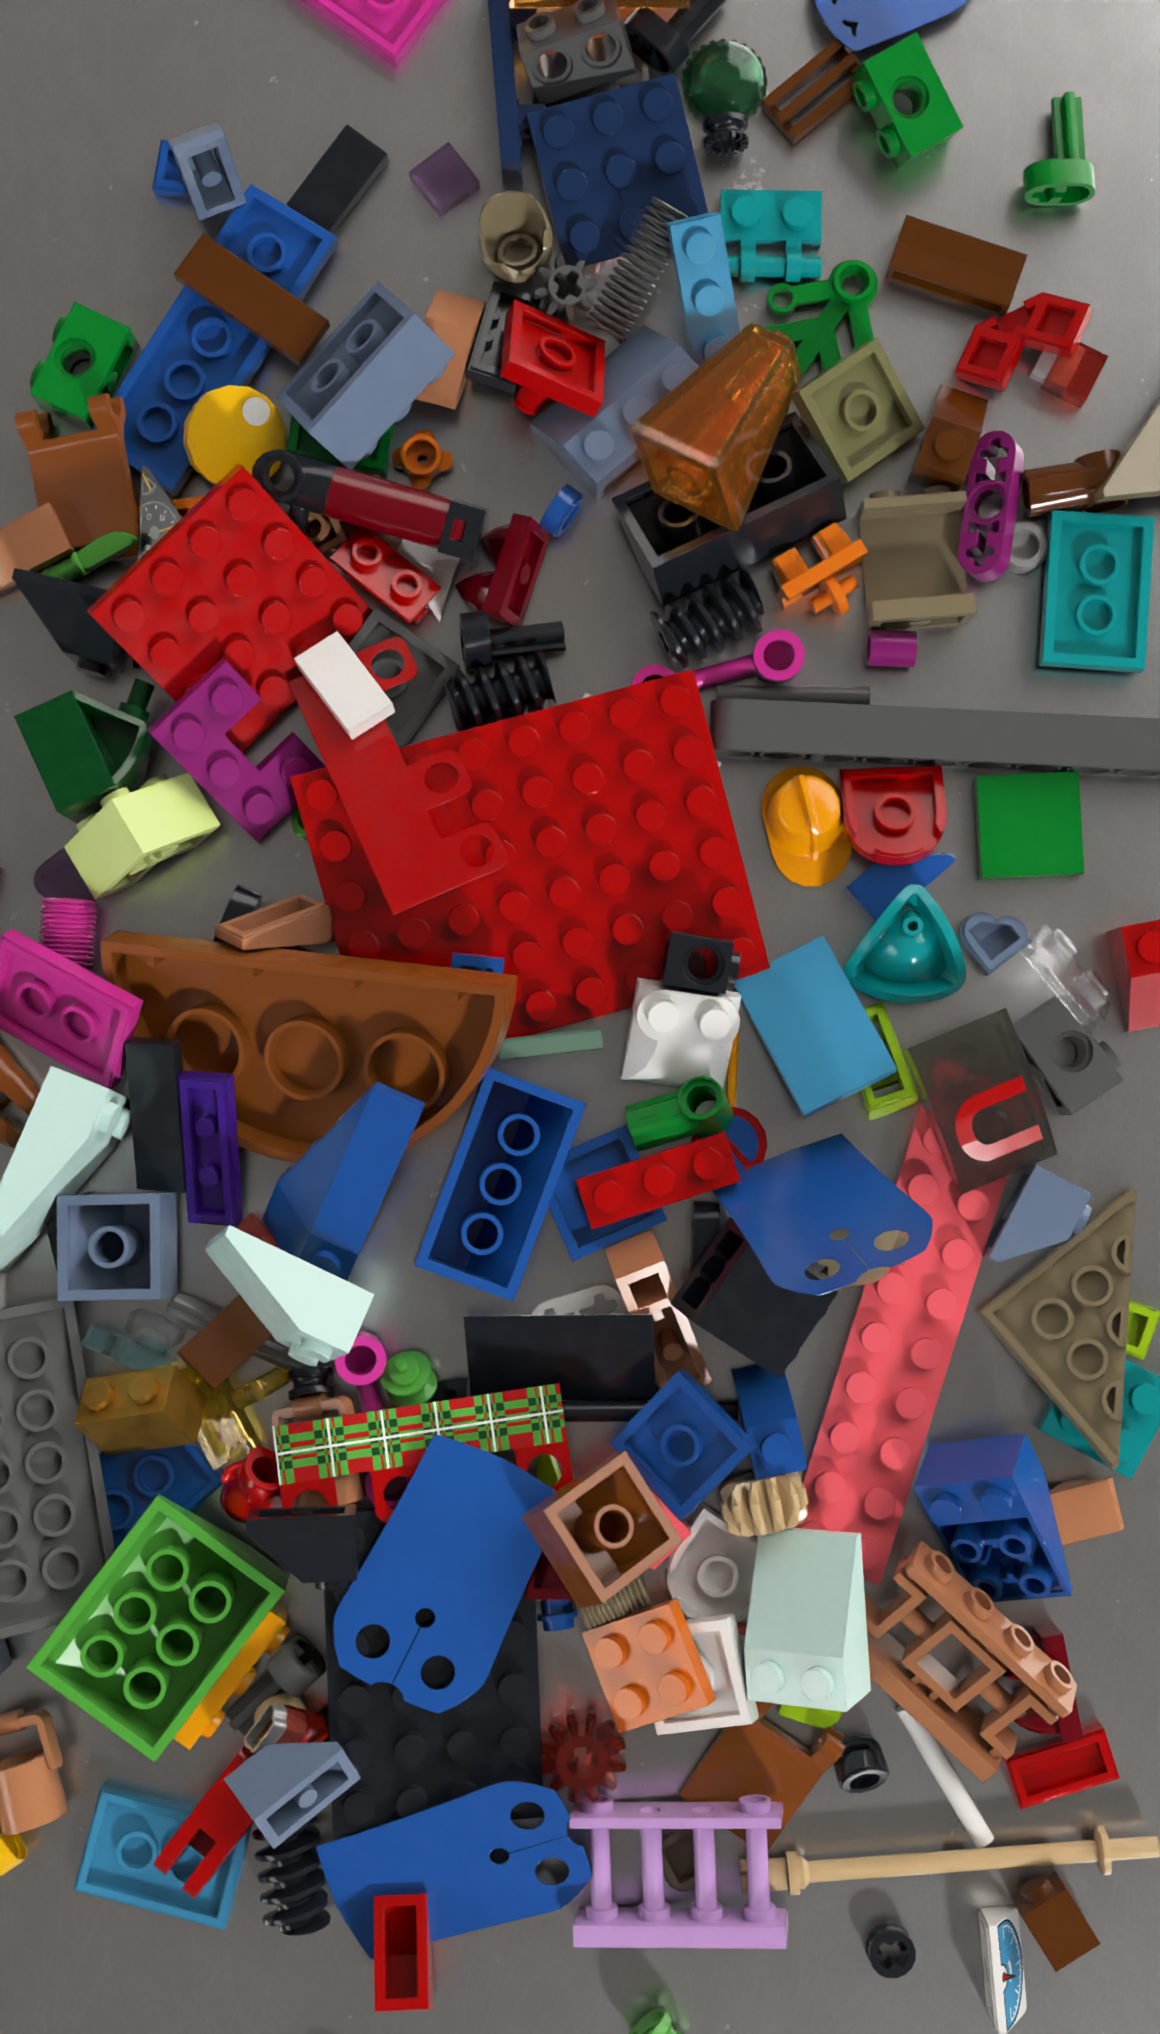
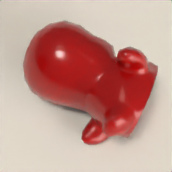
M261 1446L252 1448L244 1460L230 1464L221 1475L220 1480L224 1483L220 1495L221 1508L236 1522L245 1523L249 1509L272 1508L276 1497L278 1496L281 1499L275 1452Z

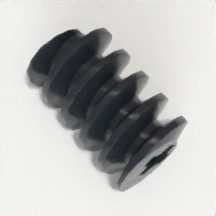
M742 568L738 573L739 584L730 576L723 577L720 581L721 594L712 585H706L702 589V602L694 594L689 593L683 598L684 612L675 603L670 602L666 604V621L657 612H650L652 624L662 646L669 657H674L684 669L689 667L688 650L693 649L702 659L708 658L706 642L709 640L722 651L726 649L725 633L728 631L739 642L744 640L743 624L747 622L757 633L763 631L761 615H764L763 603L756 585L746 569Z
M542 650L535 651L534 665L531 668L525 659L518 655L515 657L514 672L512 673L499 660L495 662L494 677L492 678L479 665L475 668L473 683L468 681L461 670L455 673L454 688H450L444 680L457 732L469 729V721L471 720L477 726H482L489 723L490 715H493L497 721L508 719L510 710H513L519 716L528 713L529 705H533L538 711L548 708L549 700L553 699L556 703L550 674Z
M318 1814L275 1849L269 1844V1846L255 1853V1860L271 1862V1867L258 1873V1881L260 1883L274 1884V1888L261 1894L260 1902L267 1905H276L277 1909L263 1916V1924L266 1926H279V1930L284 1935L300 1936L312 1934L330 1924L331 1916L324 1909L328 1903V1894L321 1888L325 1884L326 1878L322 1868L318 1867L321 1863L315 1846L320 1840V1830L312 1825L317 1820ZM259 1828L252 1832L253 1839L267 1841Z

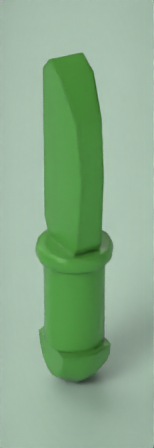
M111 532L98 537L79 550V552H73L71 557L54 567L46 568L41 574L72 581L81 575H88L90 569L94 570L137 546L138 538L130 533Z

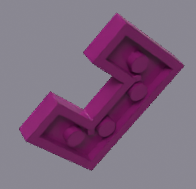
M222 658L153 723L147 731L258 842L297 805L290 777L325 768L326 766L293 732L256 767L241 753L225 734L262 698Z

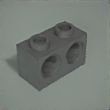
M578 0L575 4L553 12L534 14L527 21L516 25L520 56L539 104L546 105L636 73L631 42L616 0ZM596 34H606L600 38H592ZM548 51H558L552 55H544Z

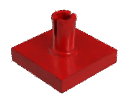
M514 299L505 315L500 377L520 385L514 394L515 406L520 411L535 416L540 413L545 402L550 398L594 418L603 404L605 340Z

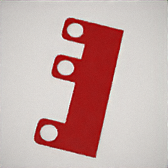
M399 637L389 638L355 653L383 691L413 679L418 671L406 642ZM384 650L397 651L404 659L403 670L400 674L390 679L376 676L371 668L373 658ZM304 675L288 681L393 915L501 869L506 864L507 853L495 828L491 824L486 822L478 823L441 839L429 815L428 810L467 794L472 787L470 775L456 751L444 750L407 766L385 719L351 740ZM438 763L450 764L458 772L456 786L446 793H435L429 790L425 784L426 772L430 767ZM473 836L485 837L493 845L494 851L491 860L480 867L467 866L459 856V849L462 843Z

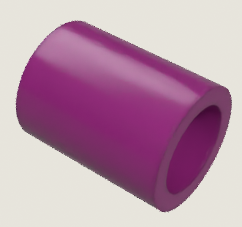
M869 630L866 648L867 666H915L917 657L916 631Z

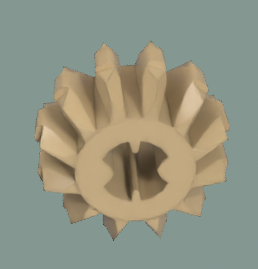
M798 1471L758 1480L755 1479L753 1473L747 1472L745 1475L732 1477L731 1480L725 1481L719 1487L721 1516L726 1523L728 1533L735 1536L743 1535L750 1537L753 1535L764 1536L773 1532L780 1533L781 1530L795 1528L808 1518L806 1488L802 1484Z

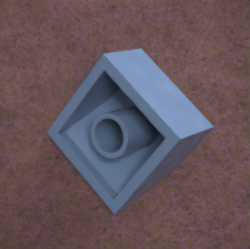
M177 1192L57 1195V1301L156 1300L174 1297L178 1294Z

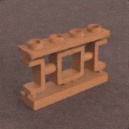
M921 1540L913 1547L911 1555L908 1558L904 1556L898 1562L893 1579L905 1590L901 1595L882 1610L865 1594L870 1678L984 1783L998 1772L1000 1760L1003 1757L1007 1760L1014 1754L1018 1735L1007 1725L1030 1707L1049 1725L1056 1722L1059 1716L1065 1718L1073 1710L1077 1684L1069 1670L1062 1663L1055 1660L1052 1661L1034 1644L1032 1637L1022 1626L1010 1622L995 1608L991 1598L982 1589L973 1587L955 1570L952 1562L946 1555L940 1551L933 1550L927 1543ZM928 1594L946 1610L934 1622L917 1608L928 1597ZM899 1621L916 1635L906 1645V1648L888 1632ZM951 1633L983 1662L961 1681L956 1679L929 1653ZM1007 1667L1025 1683L1012 1694L996 1681L1007 1671ZM978 1694L994 1707L983 1717V1720L966 1705Z

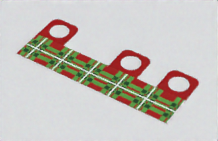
M559 1383L272 1426L282 1508L293 1507L297 1496L308 1490L321 1493L328 1505H338L335 1477L370 1471L375 1512L381 1521L387 1523L394 1511L387 1505L384 1499V1489L387 1483L398 1476L412 1478L434 1434L462 1442L489 1453L514 1449L516 1466L528 1472L529 1463L534 1457L540 1454H549L554 1456L561 1465V1477L551 1488L557 1491L573 1480Z

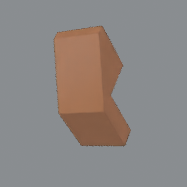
M437 290L425 315L424 323L455 355L447 363L443 375L434 383L428 384L416 397L417 400L456 409L467 383V378L465 377L470 363L472 346L480 329L486 302Z
M1113 1477L1067 1480L1049 1490L1062 1546L1118 1532L1125 1528Z

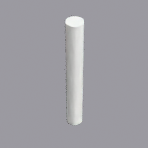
M898 1706L895 1710L974 1845L976 1848L987 1846L993 1841L994 1836L938 1741L907 1711Z

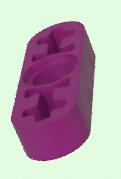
M991 431L979 439L969 470L966 491L967 502L964 505L958 561L972 578L981 582H989L999 578L1008 568L1011 557L1024 454L1012 436L1004 431ZM999 448H1003L1008 455L998 459L995 471V468L988 459L997 456ZM995 473L1004 483L995 480ZM990 495H1001L1003 497V506L1000 512L991 518H981L979 516V507L982 501ZM978 530L987 532V539ZM987 543V546L994 554L993 556L985 557L981 566L974 558L975 555L984 553Z

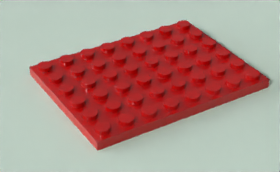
M694 669L400 747L399 750L407 766L444 750H454L460 755L472 780L470 791L461 797L428 810L429 815L441 839L478 823L486 822L491 824L495 828L507 853V862L501 869L396 915H393L327 767L290 777L324 901L331 909V926L339 955L451 968L452 952L503 957V974L518 975L515 1004L505 1038L528 1036L632 1008L637 977L660 981L668 929L726 938L733 941V952L741 954L737 979L751 976L770 968ZM447 763L435 764L425 774L426 786L435 793H446L452 790L458 782L457 770ZM470 837L460 846V859L470 867L483 866L493 856V845L485 837ZM707 948L695 950L688 959V969L695 976L708 974L715 965V956Z

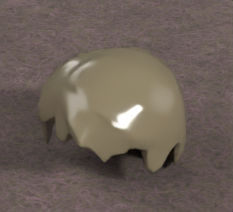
M506 191L495 194L483 204L478 219L479 248L483 261L492 272L503 280L512 283L527 281L538 272L540 267H544L549 262L552 255L554 240L550 221L533 195L527 192Z

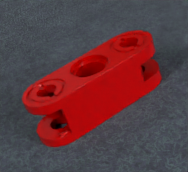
M245 1745L153 1863V1866L166 1875L189 1846L204 1857L182 1887V1890L193 1899L202 1891L254 1823L224 1780L245 1760L256 1754L252 1753Z

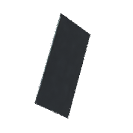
M652 1314L463 1316L471 1396L556 1383L560 1384L562 1400H651L656 1394Z

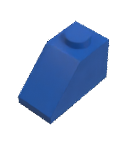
M756 1363L731 1368L743 1431L757 1445L748 1455L751 1471L755 1479L807 1470L799 1424L785 1371L779 1379Z

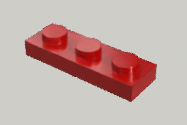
M725 1131L575 1179L592 1230L741 1181Z

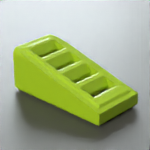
M883 1002L865 1007L864 1009L873 1024L879 1023L881 1031L878 1034L883 1043L886 1044L888 1052L897 1067V1072L859 1091L869 1120L912 1107L918 1103L917 1090ZM897 1083L900 1084V1091L875 1099L873 1091Z

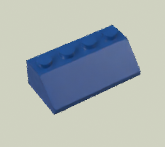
M490 1068L476 1090L415 1254L414 1266L513 1302L586 1103Z

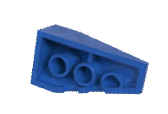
M376 1081L320 1140L317 1139L308 1148L305 1155L293 1167L290 1166L279 1177L262 1220L281 1250L341 1279L348 1280L426 1103Z

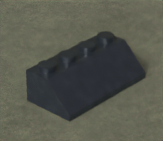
M796 411L611 498L640 568L662 606L804 540L835 522L839 523L847 519L841 478Z

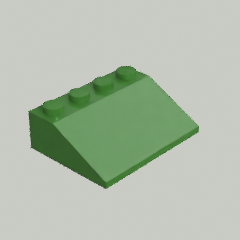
M158 1494L26 1668L146 1757L156 1762L286 1590L289 1574L247 1543Z

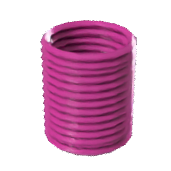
M43 898L41 900L43 903L41 905L42 910L40 911L42 913L40 916L42 920L39 921L42 924L39 926L41 928L39 931L41 935L39 936L40 941L38 943L85 969H92L94 967L92 963L95 962L93 957L95 953L93 951L96 944L94 942L96 939L94 935L97 934L95 932L97 929L95 927L97 924L95 921L97 917L95 915L98 914V909L96 908L98 904L95 901L83 899Z

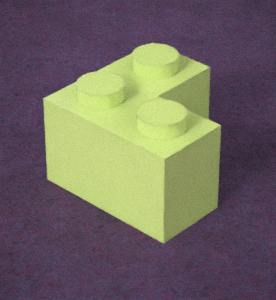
M189 773L170 779L166 774H160L141 785L139 790L130 792L127 787H123L105 796L100 801L102 809L86 817L76 825L79 832L64 848L96 900L134 885L158 862L196 848L221 824Z

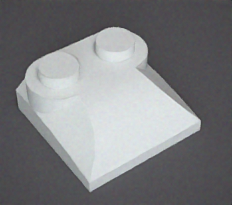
M637 977L620 1078L681 1088L688 1080L694 1077L706 1076L717 1081L723 1090L733 1039L740 1027L738 1012L741 995L739 992L726 990V994L665 985L658 980Z

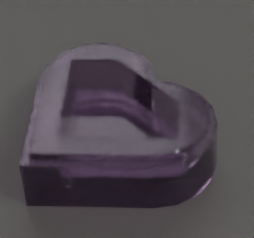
M64 847L42 863L35 872L34 886L37 892L45 898H73L96 901Z

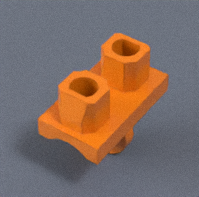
M835 522L819 531L811 539L813 546L823 560L822 562L808 569L795 547L772 560L770 566L775 580L780 587L776 598L783 610L820 588L821 593L808 600V604L815 614L828 606L838 616L849 611L850 607L846 595L859 588V584L852 574L839 582L836 581V578L862 562L861 557L867 554L868 550L861 539L852 543L848 535Z

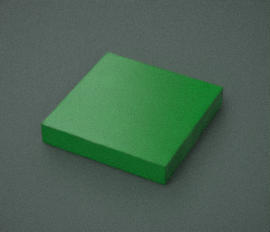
M1079 771L976 776L973 779L979 880L1084 874Z

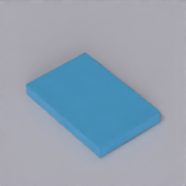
M823 935L769 963V969L737 979L735 984L732 983L735 992H739L741 995L742 1005L804 1119L897 1072L893 1059Z
M104 1782L100 1787L73 1890L225 1930L253 1824L197 1897L193 1899L182 1890V1887L204 1857L189 1846L166 1875L153 1866V1863L196 1806Z

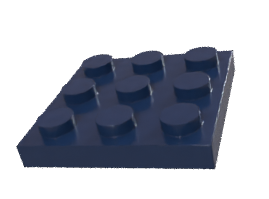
M676 73L526 113L525 117L560 255L565 259V265L575 266L579 261L583 260L585 261V267L621 257V252L632 254L625 248V245L629 244L638 248L630 242L629 237L640 239L633 233V229L645 232L637 225V222L641 221L648 224L642 219L641 214L652 216L645 210L646 206L655 208L649 202L651 196L664 201L688 217L708 213ZM660 216L661 218H663V219L666 220L667 222H672V221H670V220H668V219H666V218ZM657 224L658 226H660L661 228H663L664 230H666V231L668 232V229H667V228H665V227H663V226ZM655 233L656 235L670 243L669 239ZM652 241V242H653L654 244H656L657 246H662V245H660V244H658V243Z

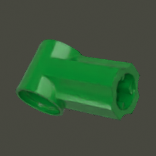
M706 1076L694 1077L688 1080L678 1091L625 1106L628 1129L638 1152L697 1134L702 1137H708L720 1132H726L733 1120V1109L720 1084L713 1078ZM708 1100L716 1101L715 1107L705 1114L695 1113L701 1103Z

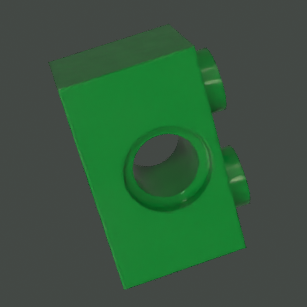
M917 32L864 61L851 75L855 82L852 85V89L858 105L864 112H870L878 128L876 138L880 149L888 159H894L898 168L951 139L964 127ZM894 93H902L910 99L913 108L912 114H902L896 109L893 103Z
M74 301L68 315H62L55 325L52 335L54 344L46 360H40L31 374V390L29 393L42 410L89 431L92 430L95 424L89 413L88 397L107 393L112 398L120 387L140 345L129 327ZM91 359V365L86 372L79 375L70 374L71 367L76 361Z

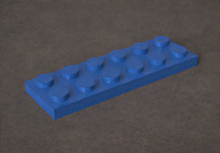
M250 184L244 193L247 203L235 207L214 240L302 301L339 245L337 236L253 184ZM185 286L113 396L122 397L125 404L124 440L129 468L141 475L142 466H148L163 490L175 497L194 470L183 445L184 422L189 411L198 402L197 400L208 391L226 385L247 387L272 349L267 343Z

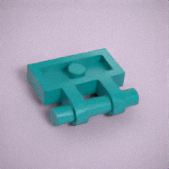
M721 189L720 214L726 247H739V256L727 255L731 277H739V282H755V277L784 278L785 283H800L801 278H821L822 257H803L801 248H820L822 241V191ZM756 248H784V256H756Z

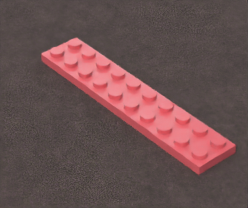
M934 1058L894 1182L902 1192L930 1215L933 1222L932 1236L924 1252L906 1260L902 1266L896 1265L891 1267L888 1274L881 1280L873 1284L862 1285L806 1462L808 1469L804 1470L801 1478L808 1498V1518L795 1527L800 1529L861 1533L864 1580L878 1585L881 1584L1015 1154V1151L990 1161L974 1159L961 1147L955 1127L957 1113L965 1101L974 1095L1008 1081ZM1026 1087L1027 1091L978 1111L972 1120V1130L976 1139L984 1145H989L1022 1132L1034 1089Z

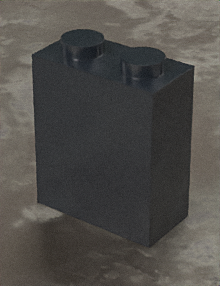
M729 1217L670 1304L696 1325L780 1379L788 1365L796 1358L799 1349L816 1324L826 1314L829 1305L838 1294V1291L835 1290L817 1296L793 1292L775 1285L736 1223ZM808 1270L805 1271V1275L809 1279L821 1280Z

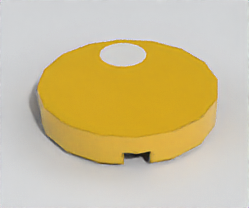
M226 385L206 392L194 404L184 422L183 445L189 462L199 474L214 485L237 464L244 466L252 475V468L256 460L263 453L276 449H286L287 432L280 412L267 396L250 387ZM277 461L272 465L269 478L278 470L282 461Z

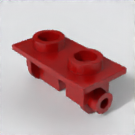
M359 527L329 559L343 573L353 578L409 624L411 621L418 624L425 617L429 610L426 605L442 588L373 532L363 527Z

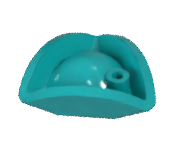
M915 884L906 886L890 903L859 943L843 969L851 986L870 996L898 1003L936 1001L955 993L966 981V965L963 953L952 927L929 892L923 886Z

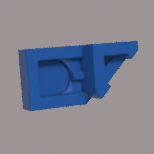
M942 852L941 854L931 853L918 862L904 866H888L875 862L848 885L847 889L877 921L906 886L915 884L925 888L953 864L957 858L953 853Z

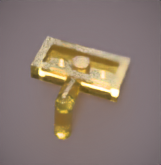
M189 1366L181 1369L207 1396L198 1441L213 1470L247 1455L256 1446H262L244 1408L264 1399L290 1383L287 1379L288 1370L277 1366L235 1390L227 1378L212 1391Z

